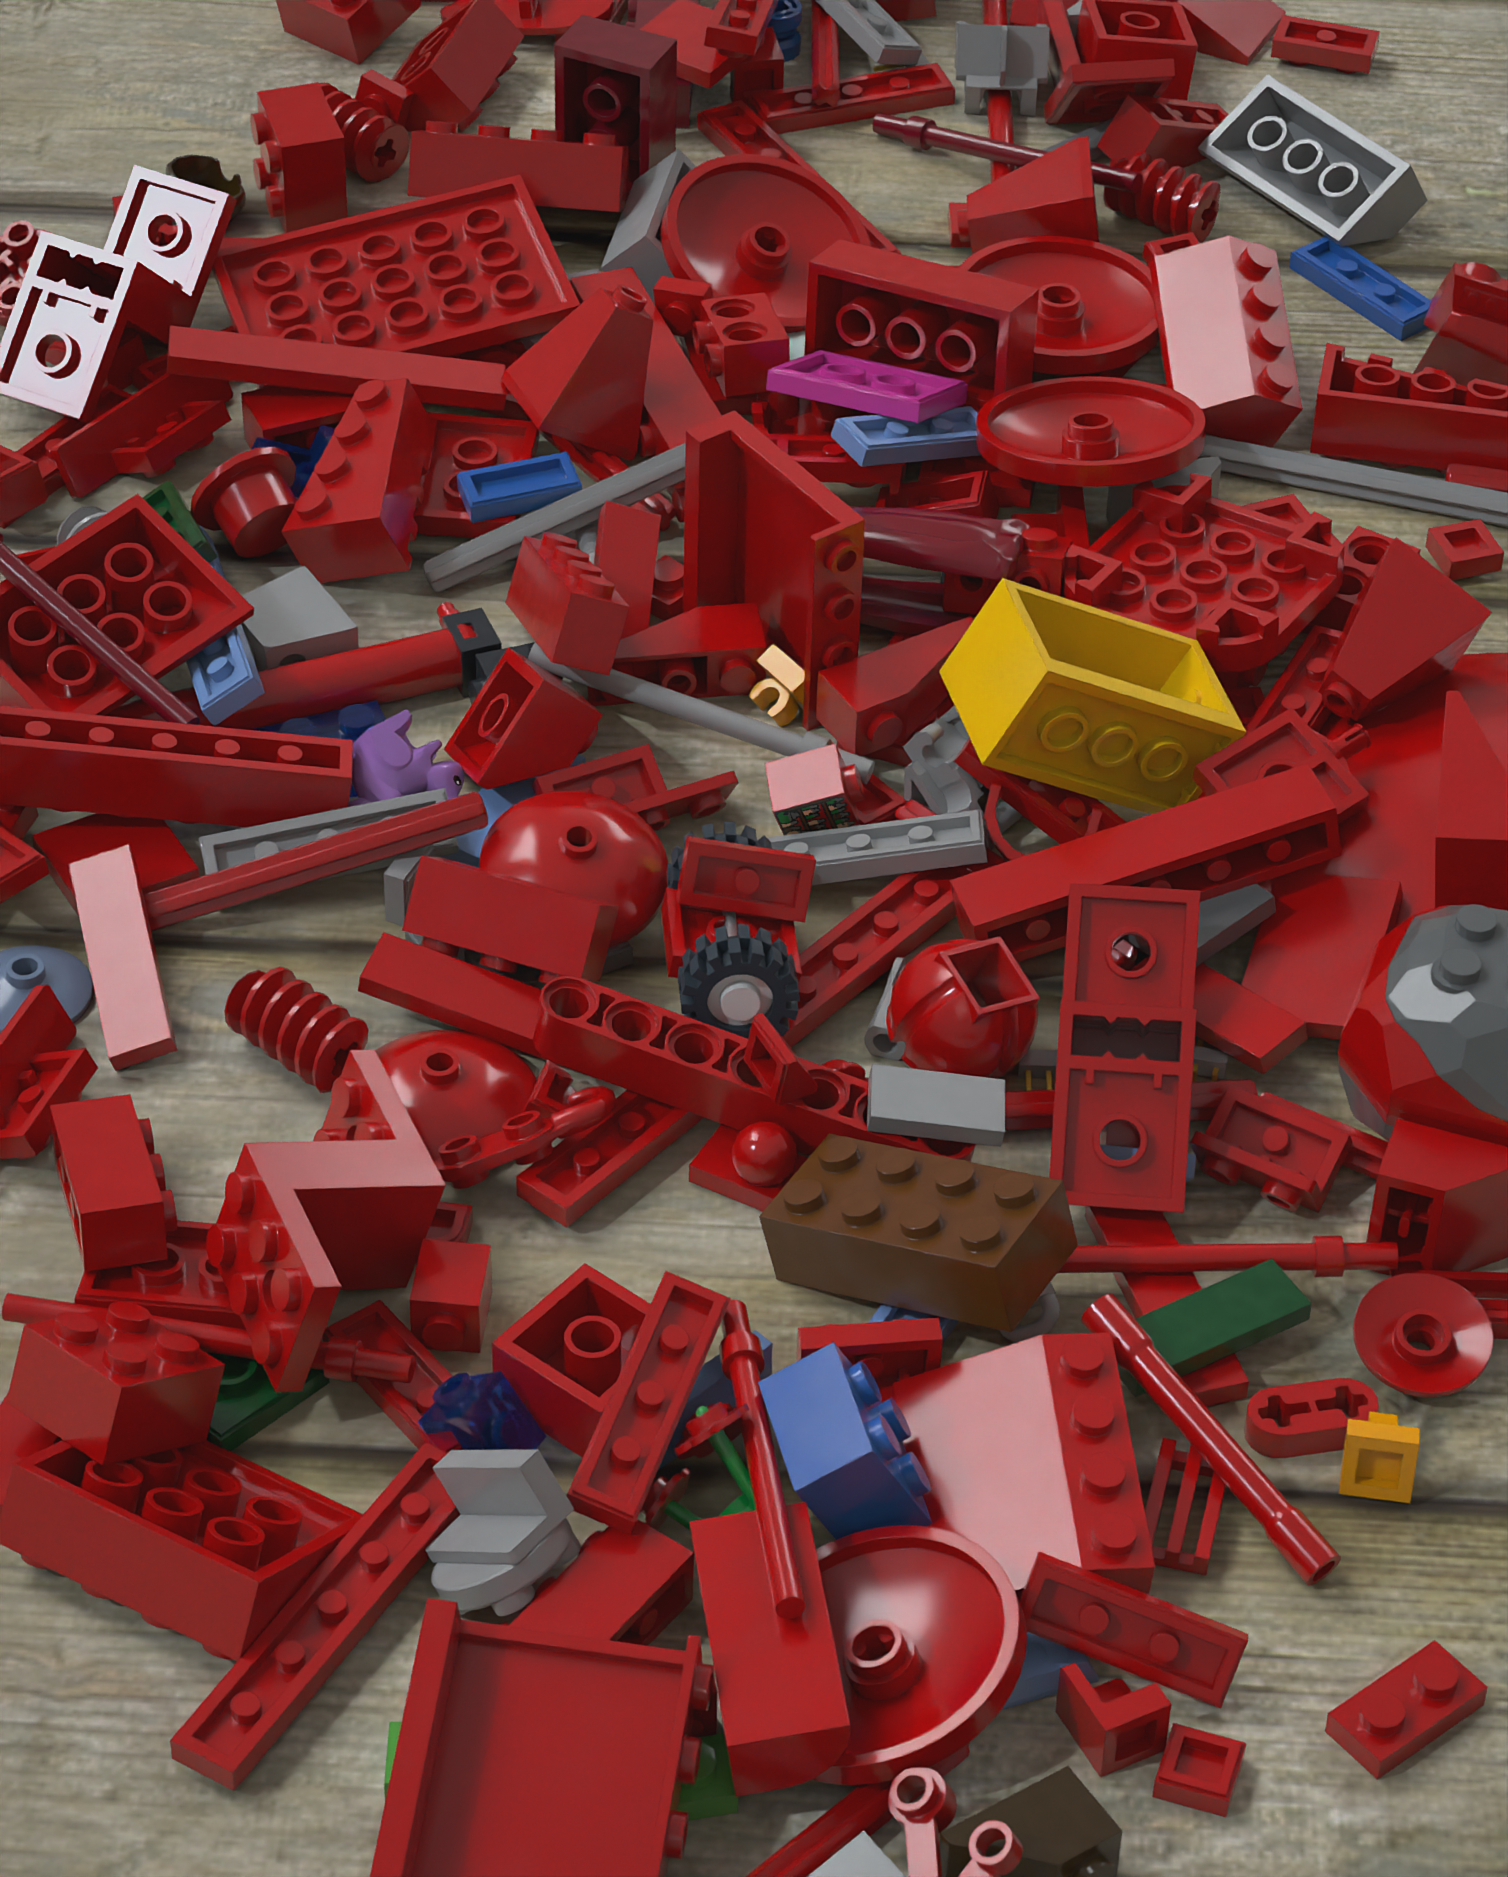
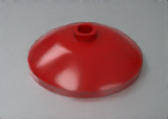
M555 791L525 799L509 808L494 822L485 836L481 847L479 868L619 906L609 947L628 941L643 931L654 920L662 907L665 890L668 887L667 855L662 842L653 828L627 806L613 799L593 793ZM572 844H580L583 845V847H577Z
M429 1030L417 1032L395 1039L375 1050L433 1161L440 1157L438 1151L440 1146L453 1138L473 1134L476 1135L478 1140L502 1131V1124L507 1119L524 1112L537 1081L527 1063L514 1051L489 1038L465 1031Z

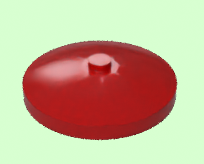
M735 154L717 157L692 169L680 180L674 189L661 222L662 249L674 278L711 283L713 298L765 293L786 333L803 331L806 328L809 261L839 239L871 247L868 234L860 217L851 204L832 185L811 171L794 163L757 154Z
M1066 236L1015 238L977 251L958 267V269L1039 289L1033 361L1034 372L1078 375L1108 371L1141 358L1160 341L1150 268L1132 255L1109 245Z
M1116 377L1056 378L1015 387L985 403L977 414L976 444L980 454L990 464L1002 471L1024 479L1076 487L1128 485L1170 475L1193 463L1203 452L1205 446V416L1201 408L1193 400L1177 391L1157 384Z
M917 1525L887 1526L864 1530L844 1536L816 1549L851 1732L848 1745L841 1757L829 1769L811 1780L836 1785H863L894 1780L898 1774L906 1769L929 1768L966 1746L994 1720L1004 1707L1017 1684L1026 1656L1027 1628L1023 1609L1010 1578L1003 1567L989 1552L966 1537L934 1527Z

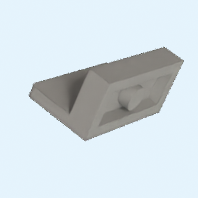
M451 1450L432 1468L461 1515L425 1548V1551L432 1562L514 1565L534 1549L574 1508L539 1450Z

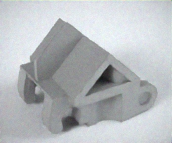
M956 21L955 69L956 80L965 81L964 113L979 114L985 90L1000 89L1017 90L1020 115L1035 116L1037 83L1047 84L1050 27H1047V24H1036L1035 27L967 24L966 21Z
M955 705L935 722L915 733L903 746L912 760V763L905 767L904 799L907 801L917 800L938 815L981 810L977 800L984 793L981 789L984 785L954 762L969 738ZM1002 801L996 807V819L1001 834L1023 817L1022 814L1005 801ZM983 819L986 847L992 850L995 846L990 840L986 822Z

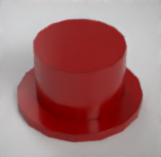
M276 447L255 448L238 454L216 467L200 483L192 496L190 511L199 526L212 531L223 530L239 556L253 558L274 552L287 544L281 531L297 501V498L290 489L295 480L297 467L287 451Z

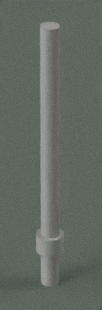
M536 642L529 653V660L552 674L787 757L831 745V739L808 731L804 736L614 669H611L610 676L552 663ZM838 749L845 765L856 764L862 783L867 784L871 778L875 761Z

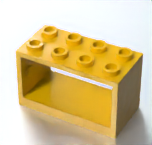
M1004 578L1001 579L939 671L982 765L1145 813L1154 814L1197 800L1203 791L1192 779L1195 765L1242 738L1246 733L1197 640Z

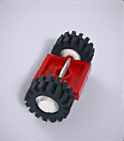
M724 822V833L716 834L713 823L702 826L704 839L772 849L771 842L765 835L757 841L756 829L745 825L741 835L736 833L735 822ZM691 831L690 833H688L686 836L683 837V838H684V847H685V843H686V838H687V836L696 837V835L693 833V831ZM676 845L671 853L672 864L668 863L667 865L668 888L665 890L661 914L668 977L678 978L682 1014L748 1039L754 1015L763 1013L783 1037L789 1030L788 1018L795 1020L799 1011L797 1001H800L798 985L801 977V966L794 921L678 904L676 894L684 849Z

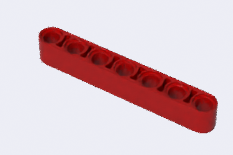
M556 977L548 981L541 990L533 1042L535 1049L542 1057L556 1064L740 1131L757 1121L777 1122L791 1132L797 1151L809 1156L828 1134H834L968 1162L972 1160L976 1144L867 1131L868 1082L798 1057L817 1083L818 1090L815 1093L778 1106L744 1061L748 1039L578 977Z

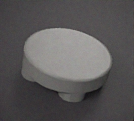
M565 1518L520 1562L514 1565L436 1563L432 1571L431 1581L442 1600L458 1603L460 1615L471 1610L492 1606L498 1616H506L527 1605L535 1595V1590L531 1584L550 1569L558 1568L572 1560L579 1553L581 1545L573 1533L569 1521Z

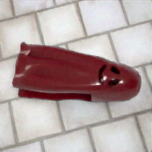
M850 506L865 519L863 558L917 569L994 580L1010 579L1015 571L1019 556L1024 549L1022 532L1025 529L1031 528L1023 521L1017 519L999 520L952 511ZM862 576L860 624L917 636L969 616L975 619L977 615L943 611L944 583L879 579Z

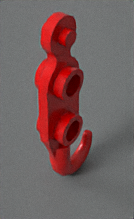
M604 1086L582 1089L569 1095L568 1103L572 1107L553 1113L550 1118H542L539 1111H526L507 1119L502 1124V1131L477 1140L476 1135L473 1134L453 1138L440 1146L438 1149L440 1157L434 1163L444 1182H451L454 1189H464L488 1178L490 1175L489 1169L515 1160L517 1165H527L540 1161L553 1152L551 1143L557 1137L559 1139L585 1131L605 1119L616 1104L614 1091Z

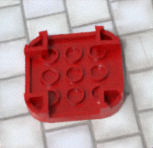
M1190 473L1189 485H1167L1159 488H1154L1150 480L1141 482L1133 487L1132 508L1088 549L1071 545L1065 555L1064 598L1197 640L1215 672L1244 671L1262 666L1276 657L1337 595L1343 583L1345 545H1342L1332 534V520L1315 511L1298 526L1212 497V477Z

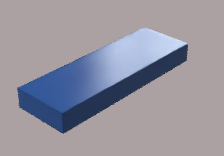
M1325 236L1291 252L1290 269L1396 339L1403 341L1429 328L1423 323L1431 300L1347 245L1341 247Z

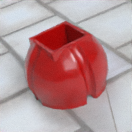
M1001 936L983 941L960 938L946 943L934 944L912 958L899 974L892 988L891 1002L887 1008L886 1025L888 1036L891 1042H905L906 1047L901 1059L912 1069L998 1079L1011 1072L1029 1051L1037 1029L1039 1012L1037 1002L1040 997Z

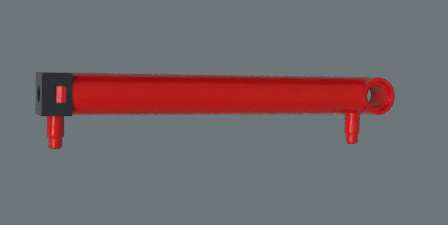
M444 602L439 605L436 611L442 627L441 630L258 671L265 693L214 727L267 732L455 687L458 688L462 697L466 698L469 697V681L476 680V654L502 649V643L482 608L459 612L452 603ZM194 686L171 691L172 694L200 717L199 725L213 726L201 710ZM142 699L124 702L105 715L167 722Z

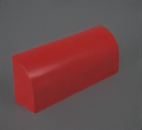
M806 1502L786 1505L805 1601L804 1612L793 1619L781 1618L775 1612L756 1510L689 1522L735 1797L789 1788L819 1776L841 1757L850 1739V1721Z

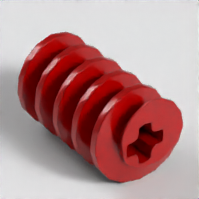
M319 83L344 136L345 168L369 182H380L391 177L399 170L408 154L409 134L406 128L399 123L395 124L389 117L380 115L375 109L366 107L361 101L352 99L345 92L338 91L331 84Z
M1145 151L1137 152L1130 161L1123 158L1114 164L1113 167L1141 173L1143 175V185L1137 194L1104 187L1103 200L1107 208L1112 211H1121L1128 218H1138L1143 224L1155 226L1165 234L1173 233L1176 236L1193 232L1200 243H1203L1209 236L1219 210L1221 188L1218 182L1211 180L1203 186V178L1200 174L1192 173L1186 178V172L1181 166H1173L1169 170L1168 163L1162 158L1155 159L1151 163V156Z
M277 967L269 970L267 973L260 970L247 973L235 983L227 998L224 1013L225 1022L233 1032L243 1035L253 1046L260 1047L270 1058L280 1061L288 1071L297 1073L302 1081L315 1086L320 1093L332 1091L334 1081L340 1078L350 1050H364L368 1041L369 1028L362 1019L350 1017L347 1009L343 1006L332 1005L330 998L326 994L314 992L310 983L297 979L288 968Z

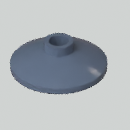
M26 945L0 951V1033L33 988L38 985H49L73 1024L78 1021L87 1011L93 996L92 978L87 967L74 955L49 946Z

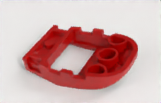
M775 391L758 393L757 402H752L753 426L820 482L846 483L856 488H868L876 484H889L890 494H899L909 462L861 467L831 437L836 419L878 414Z

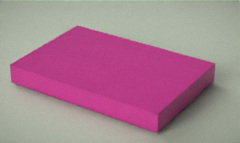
M819 350L768 370L766 390L919 423L965 404L968 384L962 380Z

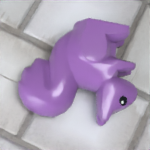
M406 709L369 728L353 743L351 783L358 799L350 801L348 807L446 788L449 800L458 797L464 783V770L458 762L451 760L433 764L432 761L442 746L439 739L415 748L410 743L405 733L412 723V715Z

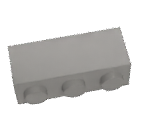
M679 149L675 150L634 181L601 265V269L604 272L632 267L654 304L653 287L661 276L674 278L664 257L661 244L663 214L680 180L696 167Z

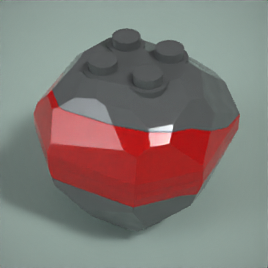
M1476 904L1442 905L1412 915L1383 936L1376 944L1341 1033L1338 1064L1340 1077L1354 1118L1388 1142L1398 1118L1508 1147V911L1487 908Z

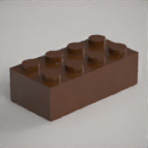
M834 1134L826 1136L759 1216L777 1280L1011 1333L1078 1246L1062 1180Z

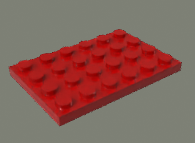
M520 174L220 249L212 267V272L235 333L448 358L456 354L550 331L580 305ZM255 384L257 389L272 386Z

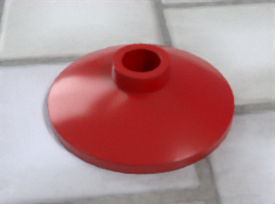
M1404 1273L1379 1282L1362 1298L1353 1322L1355 1347L1367 1369L1387 1386L1413 1396L1441 1397L1467 1388L1483 1373L1492 1353L1493 1330L1483 1306L1464 1287L1434 1274ZM1421 1342L1430 1350H1419L1409 1343Z

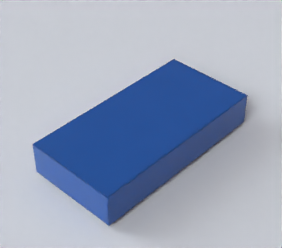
M568 452L457 473L458 491L471 523L536 511L582 490L581 481Z

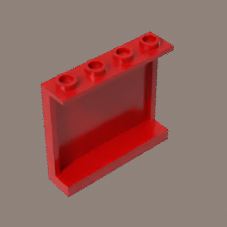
M734 410L686 430L683 613L701 606L757 602L767 650L773 644L776 645L805 671L802 727L810 731L822 725L816 719L818 671L858 657L865 519Z
M427 1598L370 1877H666L669 1858L682 1860L686 1846L689 1812L677 1811L682 1783L695 1785L699 1770L702 1739L690 1737L694 1711H708L713 1687L714 1665L703 1664L700 1636L688 1635L686 1651L461 1620L457 1602Z

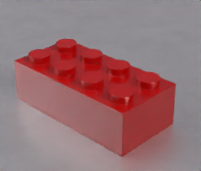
M839 239L809 261L804 356L822 350L962 380L968 384L967 399L964 405L981 409L985 403L995 396L1015 387L1032 383L1039 289Z

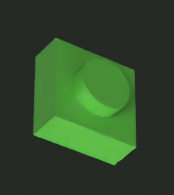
M723 1733L697 1737L702 1739L697 1780L695 1785L682 1783L677 1811L689 1812V1821L738 1813L739 1797H735L729 1755Z

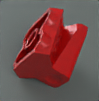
M1476 262L1454 263L1431 300L1423 324L1436 332V335L1413 373L1421 372L1427 366L1446 371V374L1455 379L1456 384L1467 386L1475 378L1508 386V280L1501 278L1499 272L1485 264Z

